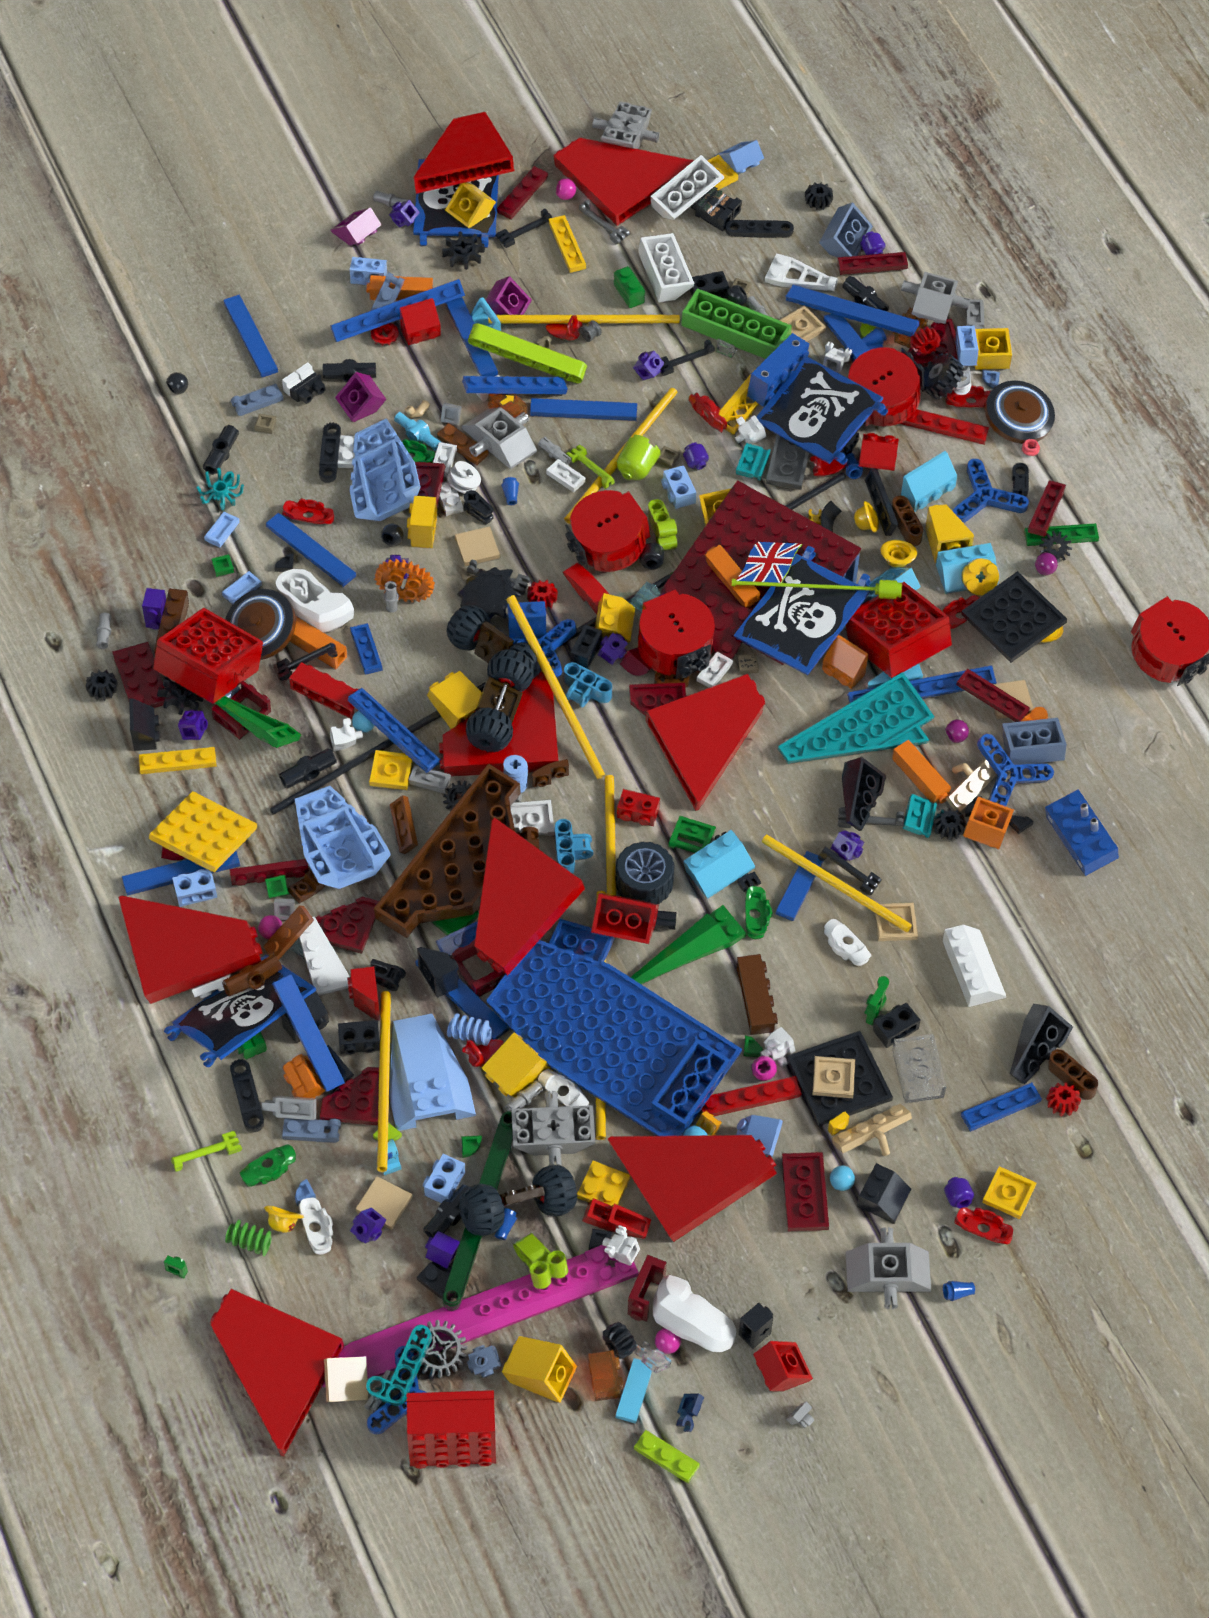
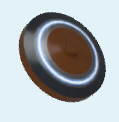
M1006 381L992 389L985 402V415L989 425L998 435L1014 443L1023 444L1028 439H1034L1037 442L1042 440L1050 432L1055 421V410L1049 397L1038 387L1024 381Z
M257 589L244 594L231 606L225 618L228 622L263 641L260 660L270 658L284 649L291 640L296 627V615L293 606L285 596L271 589Z

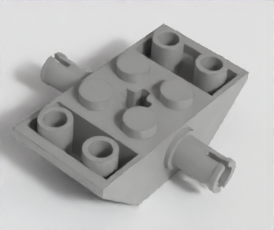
M619 102L609 121L595 117L592 128L605 130L601 137L602 142L633 149H639L643 139L657 143L660 132L647 130L652 109L632 105L628 102Z
M924 272L921 283L915 284L904 280L901 291L916 295L912 315L918 318L933 320L935 323L945 324L950 307L953 305L968 310L971 299L956 295L955 291L958 281Z
M501 407L491 408L462 426V429L478 442L469 448L472 455L474 454L477 457L483 451L488 450L509 469L514 468L537 452L526 427L523 426L529 422V417L525 412L520 413V415L514 418Z
M547 1091L545 1093V1108L512 1109L513 1148L534 1156L549 1155V1165H554V1162H556V1165L562 1166L561 1154H575L595 1144L593 1105L558 1107V1093L552 1091L551 1099L550 1091Z
M886 1227L880 1229L881 1243H867L846 1251L847 1292H884V1307L886 1309H890V1305L892 1309L898 1307L897 1292H931L929 1251L911 1243H894L893 1228L888 1227L887 1234Z

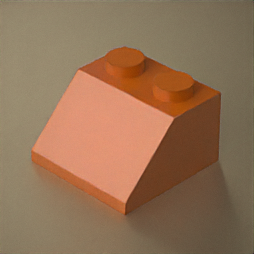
M838 635L823 659L822 670L827 675L837 679L842 685L853 689L865 676L868 653Z
M978 797L963 836L1000 849L1014 809Z

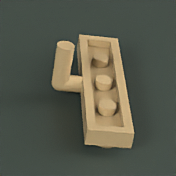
M995 754L993 757L994 761L998 764L1002 763L1001 756ZM986 759L974 770L967 763L952 768L954 774L964 771L967 775L946 798L955 811L958 809V812H961L997 775Z
M901 1103L895 1105L887 1111L877 1114L873 1118L833 1137V1145L839 1151L845 1153L876 1137L879 1141L882 1155L887 1156L890 1154L884 1133L912 1119L911 1112Z

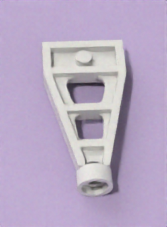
M776 253L765 276V282L780 287L791 288L792 285L813 290L835 291L838 278L827 276L792 257ZM790 268H794L802 273L799 279L786 278ZM809 274L818 278L816 283L805 282L806 275Z

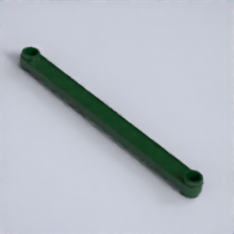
M511 1111L503 1113L500 1118L479 1184L490 1185L498 1190L513 1143L512 1123H505L506 1121L512 1122ZM466 1227L443 1294V1305L449 1311H455L461 1305L483 1237L470 1233ZM455 1298L456 1301L450 1302L448 1299Z

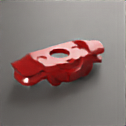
M972 385L970 391L964 395L956 394L952 390L951 394L947 393L945 403L956 407H985V402L992 390L984 391L982 386L976 387ZM972 398L975 399L976 402L969 403L966 400Z
M698 392L689 396L688 400L693 409L711 427L721 433L723 429H727L726 419L719 415L720 408L708 396L703 395L700 397Z
M301 498L298 502L288 500L283 505L282 515L291 519L319 525L332 524L334 522L333 509L324 508L322 502ZM310 512L313 514V516L310 518H306L303 516V514Z
M972 595L966 600L960 597L958 600L950 602L942 610L949 616L950 629H954L967 621L965 618H957L955 615L962 612V610L980 597Z
M963 1207L955 1217L954 1223L967 1232L995 1243L1008 1245L1012 1241L1013 1227L1003 1223V1218L990 1210L975 1208L973 1211ZM978 1225H987L989 1231L981 1232L978 1229Z

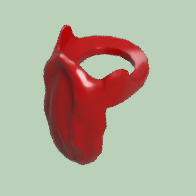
M572 315L568 324H548L545 327L549 334L560 339L572 341L578 339L580 335L578 330L583 324L577 319V315Z
M816 456L810 457V461L814 463L813 475L820 478L838 473L847 465V462L842 465L835 459L828 464Z
M494 1039L490 1040L487 1046L483 1044L476 1046L472 1040H468L466 1046L462 1048V1052L469 1055L468 1061L473 1067H483L504 1044V1041Z

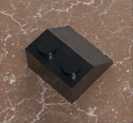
M133 698L129 699L130 733L134 751L156 750L157 742H160L159 730L156 731V726L160 725L159 715H155L154 707Z
M424 947L417 948L418 968L435 996L439 998L457 989L459 980L457 970H459L455 959L451 960L448 953Z
M317 991L305 998L304 1001L318 1029L321 1030L329 1023V1017ZM287 1013L281 1016L282 1026L297 1044L300 1042V1039Z
M876 1163L859 1195L857 1207L895 1224L911 1192V1188L895 1171Z

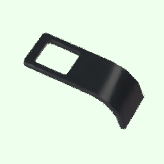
M831 500L822 510L821 526L833 532L834 521L842 510Z

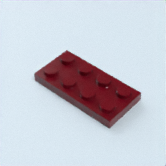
M144 642L112 651L128 701L133 698L154 708L163 706L164 700L167 698L157 697L158 688H164L159 672L153 669L154 657L149 643Z
M823 1152L782 1153L787 1231L829 1230Z

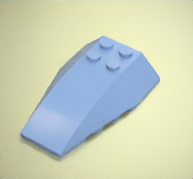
M386 418L355 433L353 449L355 458L352 460L354 469L351 473L352 485L350 486V495L354 515L359 519L382 521L409 508L410 503H413L414 496H417L420 490L415 462Z
M331 786L295 798L304 858L318 883L341 889L376 875L390 857V851L376 827L372 824L370 825L362 814L359 815L351 804L348 805L345 799Z
M433 1014L393 1021L389 1100L395 1128L398 1131L416 1128V1120L455 1113L456 1120L476 1116L468 1078Z

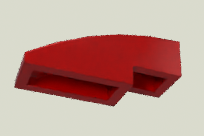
M577 562L562 573L583 602L587 601L597 615L602 595L609 593L590 572Z
M592 1198L587 1204L582 1219L585 1223L616 1233V1228L619 1229L618 1225L626 1227L627 1236L642 1239L646 1238L652 1220L615 1203L611 1206L595 1198Z

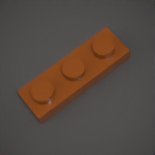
M450 423L437 433L438 439L447 444L457 445L456 452L476 466L489 456L488 450L483 451L477 457L474 454L472 455L469 448L477 442Z
M402 795L390 804L399 853L407 854L418 846L409 799L407 796Z
M299 905L265 943L263 947L269 956L274 954L279 960L312 924L314 919L307 909Z

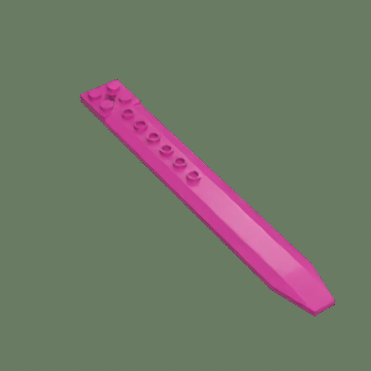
M601 1245L585 1251L581 1255L567 1259L568 1274L558 1279L552 1277L550 1285L544 1289L535 1288L531 1275L528 1274L463 1299L460 1307L455 1311H449L442 1307L351 1342L342 1349L338 1358L366 1357L368 1381L373 1376L385 1374L386 1370L394 1371L396 1369V1349L406 1346L412 1330L417 1325L427 1326V1322L430 1321L432 1326L435 1327V1321L439 1320L440 1326L443 1327L444 1321H448L446 1328L450 1329L451 1325L454 1324V1333L458 1330L462 1331L458 1338L465 1337L466 1340L460 1343L464 1344L637 1277L639 1272L634 1261L629 1266L615 1258H610L604 1251L607 1247ZM608 1260L615 1261V1267L606 1266ZM436 1332L440 1340H452L447 1334ZM436 1343V1347L432 1351L440 1353L445 1347H439Z

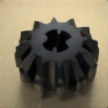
M814 182L813 185H809L805 191L806 204L810 208L815 207L816 210L818 208L824 210L825 207H829L833 201L832 188L828 184L823 185L822 182L820 184Z
M99 669L97 673L91 672V677L86 679V690L91 698L95 697L97 701L100 698L105 701L106 697L112 698L113 693H117L118 682L113 672L109 673L107 669L104 672H101Z
M951 808L948 811L942 809L940 814L937 813L935 815V821L933 822L935 833L941 834V839L948 837L949 841L951 837L957 840L959 835H963L964 828L966 827L964 815L959 814L958 809L954 812Z
M615 1322L603 1331V1340L613 1356L622 1359L626 1356L628 1357L636 1350V1341L630 1330L626 1328V1325Z

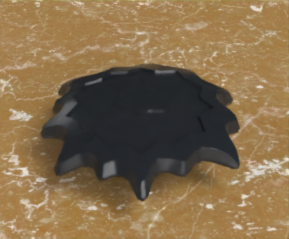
M493 567L488 571L479 569L476 575L466 579V585L458 592L457 595L462 597L460 607L465 605L480 607L488 614L490 621L493 616L505 619L507 617L506 608L508 607L506 599L513 595L515 597L521 596L520 593L513 590L515 583L510 579L513 570H499L497 567Z

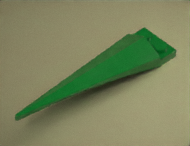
M223 696L215 702L257 738L275 748L299 741L301 734L289 724L252 710L227 696Z
M722 905L709 915L706 914L630 978L642 985L683 965L733 946L747 936L746 932L726 907Z

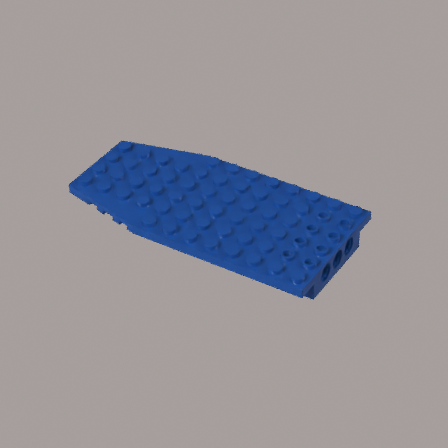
M541 940L536 943L508 976L505 974L486 1000L489 1006L513 1032L523 1038L522 1040L538 1053V1056L547 1061L549 1067L655 1136H683L684 1131L689 1128L742 1052V1048L612 965L593 960V958L588 956L584 957L575 954L573 951L558 948L556 945Z

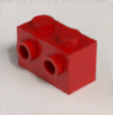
M623 789L617 806V818L654 827L660 808V797Z

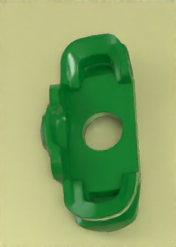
M407 439L401 441L407 451L415 455L412 458L414 462L433 463L435 452L426 450L427 447L424 444L413 440L408 441Z
M751 886L747 889L745 897V926L748 937L761 939L764 937L767 926L770 923L772 908L769 900L766 899L765 890L761 887ZM757 910L760 913V917H751L750 911Z
M286 1144L276 1147L249 1163L240 1171L243 1182L247 1186L252 1187L259 1182L267 1184L270 1181L277 1180L282 1174L287 1172L288 1165L295 1162V1150L291 1145ZM266 1159L273 1160V1165L265 1168L262 1166V1162Z

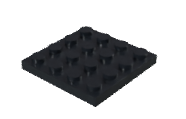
M1018 571L962 610L961 614L1010 663L1067 623V618Z
M861 1031L787 1056V1062L793 1075L796 1076L798 1085L818 1127L828 1124L830 1120L842 1112H846L850 1116L893 1100V1096ZM815 1056L855 1059L853 1098L812 1095Z

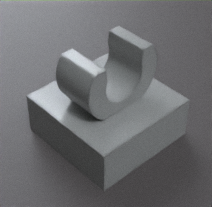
M444 403L441 422L458 425L462 406Z
M275 899V916L280 920H287L295 911V899Z
M807 1401L801 1403L786 1420L791 1425L800 1423L804 1428L809 1427L814 1421L812 1416L808 1414L812 1407Z

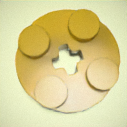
M976 558L969 562L962 571L963 584L970 593L975 595H985L996 587L999 581L997 566L987 559ZM980 572H983L985 578L982 579L981 582H979V579L976 578V575H979Z

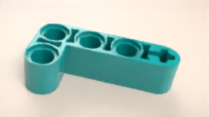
M417 1325L412 1330L391 1381L379 1376H373L368 1379L366 1388L371 1396L393 1406H400L406 1401L407 1393H409L432 1340L431 1331L427 1326ZM423 1331H425V1335L427 1337L421 1339L419 1343L420 1346L423 1347L421 1349L417 1345H413V1342L415 1344H418L419 1337L417 1336V1334H421ZM412 1350L419 1352V1357L414 1361L408 1359V1353ZM408 1370L410 1372L408 1380L403 1381L399 1379L401 1371ZM374 1382L382 1383V1389L379 1392L371 1391V1385ZM394 1390L402 1392L399 1400L394 1401L391 1399L390 1395Z

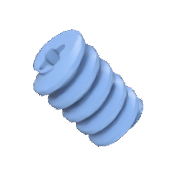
M511 755L504 760L503 773L519 782L521 793H523L528 786V765L523 757Z
M456 1013L448 1025L447 1036L454 1039L460 1038L462 1041L472 1040L476 1044L482 1043L484 1046H487L491 1040L492 1029L489 1027L488 1020H485L482 1025L481 1019L474 1023V1017H470L467 1022L466 1015H463L460 1020V1015Z

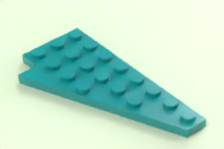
M902 672L778 746V750L786 762L790 764L894 749L907 740L914 746L927 744L929 739L920 727L932 721L935 716Z

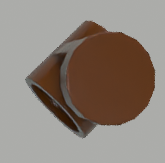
M531 826L523 827L520 830V836L539 849V830Z

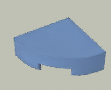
M982 371L983 381L989 387L994 388L999 385L1000 372Z
M307 1179L300 1183L296 1191L295 1201L297 1207L303 1199L316 1198Z

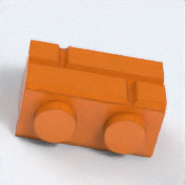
M299 1054L292 1061L283 1065L285 1071L284 1079L288 1084H291L293 1088L291 1092L294 1097L315 1099L316 1096L325 1092L309 1057Z

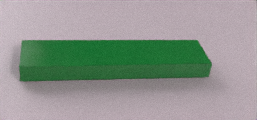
M1096 523L1050 526L1047 531L1050 536H1052V531H1055L1056 536H1058L1060 531L1062 532L1061 537L1063 538L1067 535L1068 537L1065 541L1071 540V543L1099 541ZM1028 528L1024 529L1027 546H1038L1045 543L1041 539H1047V536L1029 533Z

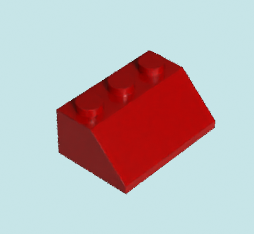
M599 893L591 932L649 944L656 924L659 905Z

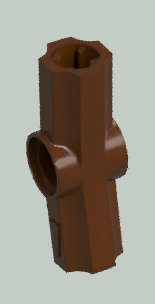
M272 954L254 966H245L241 973L224 979L222 982L223 988L229 997L249 988L259 989L264 985L267 978L282 969V965L278 958Z

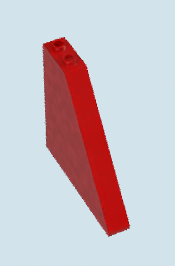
M486 112L454 118L413 177L416 194L514 171L513 156Z
M578 138L572 141L568 146L553 155L555 167L568 179L572 180L576 187L616 226L650 205L651 196L694 161L585 138Z
M543 671L532 680L527 689L522 691L523 694L512 722L513 736L504 749L498 752H487L474 747L467 738L466 723L468 719L442 735L443 742H439V753L443 754L444 758H440V770H444V773L450 774L451 777L480 775L486 766L490 764L504 772V760L511 755H518L526 760L528 773L547 764L559 761L554 695Z
M748 674L647 711L645 721L695 811L701 808L763 713L765 699L762 694H759L755 681L751 680Z
M496 818L492 820L474 946L478 952L477 956L483 962H490L495 971L498 973L503 972L508 976L585 890L581 879Z
M127 896L118 897L143 993L150 1004L240 971L245 966L256 965L261 962L260 955L263 954L262 949L255 940L258 935L255 927H251L247 920Z
M752 1135L611 1136L608 1138V1141L673 1242L777 1174L774 1169L777 1166L770 1155L768 1157L765 1156L763 1151L766 1148L760 1139L755 1141Z
M230 1289L229 1293L223 1296L218 1312L212 1315L210 1325L281 1456H285L325 1382L324 1359L338 1358L344 1348L342 1338Z

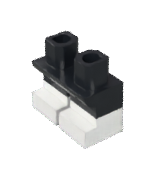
M306 363L297 369L296 372L282 379L283 391L297 403L303 401L305 404H308L313 399L312 393L314 391L318 395L326 391L325 385L321 381V375H317L309 363Z

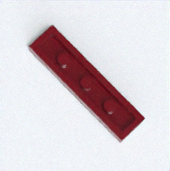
M534 166L499 205L497 213L512 220L546 181L548 172Z
M906 252L838 257L837 259L840 275L908 269Z
M1048 481L1029 524V533L1046 536L1066 490V484Z
M968 668L957 681L956 685L1014 722H1021L1030 711L1029 706Z
M306 859L230 869L232 886H243L255 882L263 883L265 879L285 875L286 878H300L309 872Z

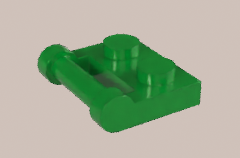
M679 816L668 847L673 849L676 847L696 853L711 843L716 827ZM678 837H682L691 841L701 843L703 845L702 847H699L677 839Z
M886 976L878 978V988L874 994L869 995L866 1002L868 1006L864 1013L867 1015L865 1023L872 1026L886 1003L887 997L885 993L890 982Z

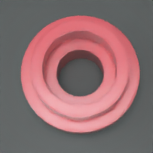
M1028 439L1023 443L1022 451L1024 454L1035 456L1039 453L1040 446L1036 440Z

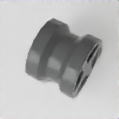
M594 320L589 321L588 325L580 327V333L587 342L592 341L595 336L598 337L602 333L599 324Z

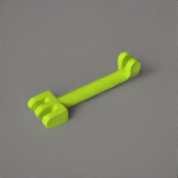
M578 445L576 449H571V453L569 451L565 453L572 458V463L579 460L600 476L603 488L607 489L609 484L613 485L615 483L612 476L586 457L587 451L583 446Z
M235 1131L222 1134V1142L172 1157L171 1162L174 1165L175 1171L183 1169V1162L224 1149L227 1150L228 1155L240 1152L242 1147L238 1145L239 1140L235 1138L237 1136Z

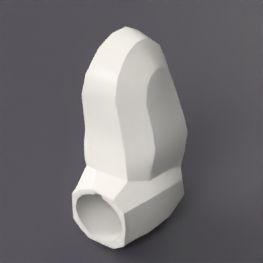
M291 569L278 576L276 580L277 590L291 603L295 615L321 632H332L354 617V608L350 599L343 593H330L324 585L318 582L311 572L304 569Z
M671 1275L663 1277L654 1295L652 1305L653 1317L656 1323L676 1336L696 1343L709 1351L723 1352L730 1349L736 1337V1327L733 1321L723 1312L712 1306L706 1299L700 1295L693 1294L688 1281Z

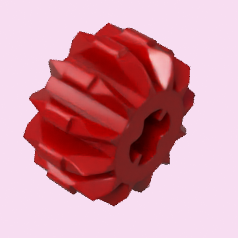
M933 327L920 328L918 332H914L915 335L910 337L912 349L917 355H922L923 357L936 351V348L940 346V336Z
M539 579L538 583L533 581L531 586H528L527 600L529 602L545 601V607L550 608L557 602L558 590L555 588L554 583L549 584L548 580L542 582Z
M1067 1082L1063 1086L1059 1083L1055 1087L1051 1086L1046 1097L1048 1108H1053V1114L1060 1112L1061 1117L1064 1113L1068 1116L1072 1115V1112H1076L1079 1108L1078 1105L1081 1103L1080 1092L1074 1091V1085L1068 1087Z

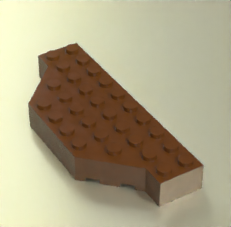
M488 764L375 906V918L400 935L408 938L418 924L473 915L481 903L492 820L496 818L515 832L510 807L521 794L520 783Z

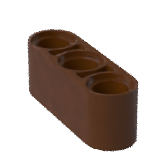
M899 495L894 497L892 509L901 534L906 542L911 543L913 546L920 545L923 536V526L905 496Z
M1053 1050L1048 1061L1049 1071L1063 1083L1067 1082L1068 1087L1074 1085V1091H1079L1082 1099L1090 1100L1094 1098L1098 1088L1097 1078L1064 1050Z

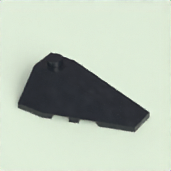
M863 757L845 762L842 773L846 821L858 831H862L870 817V810L877 804L876 799L882 795L886 775Z
M1033 1003L1022 1026L1010 1075L1025 1085L1040 1069V1065L1045 1060H1049L1051 1052L1065 1044L1073 1026L1050 1006Z

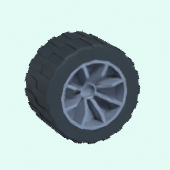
M644 841L633 843L624 848L616 861L615 880L619 895L624 898L653 904H660L663 900H666L672 891L674 882V862L668 851L659 844Z

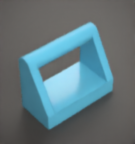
M483 297L480 298L470 314L474 323L501 331L500 320ZM488 317L493 322L492 324H488Z

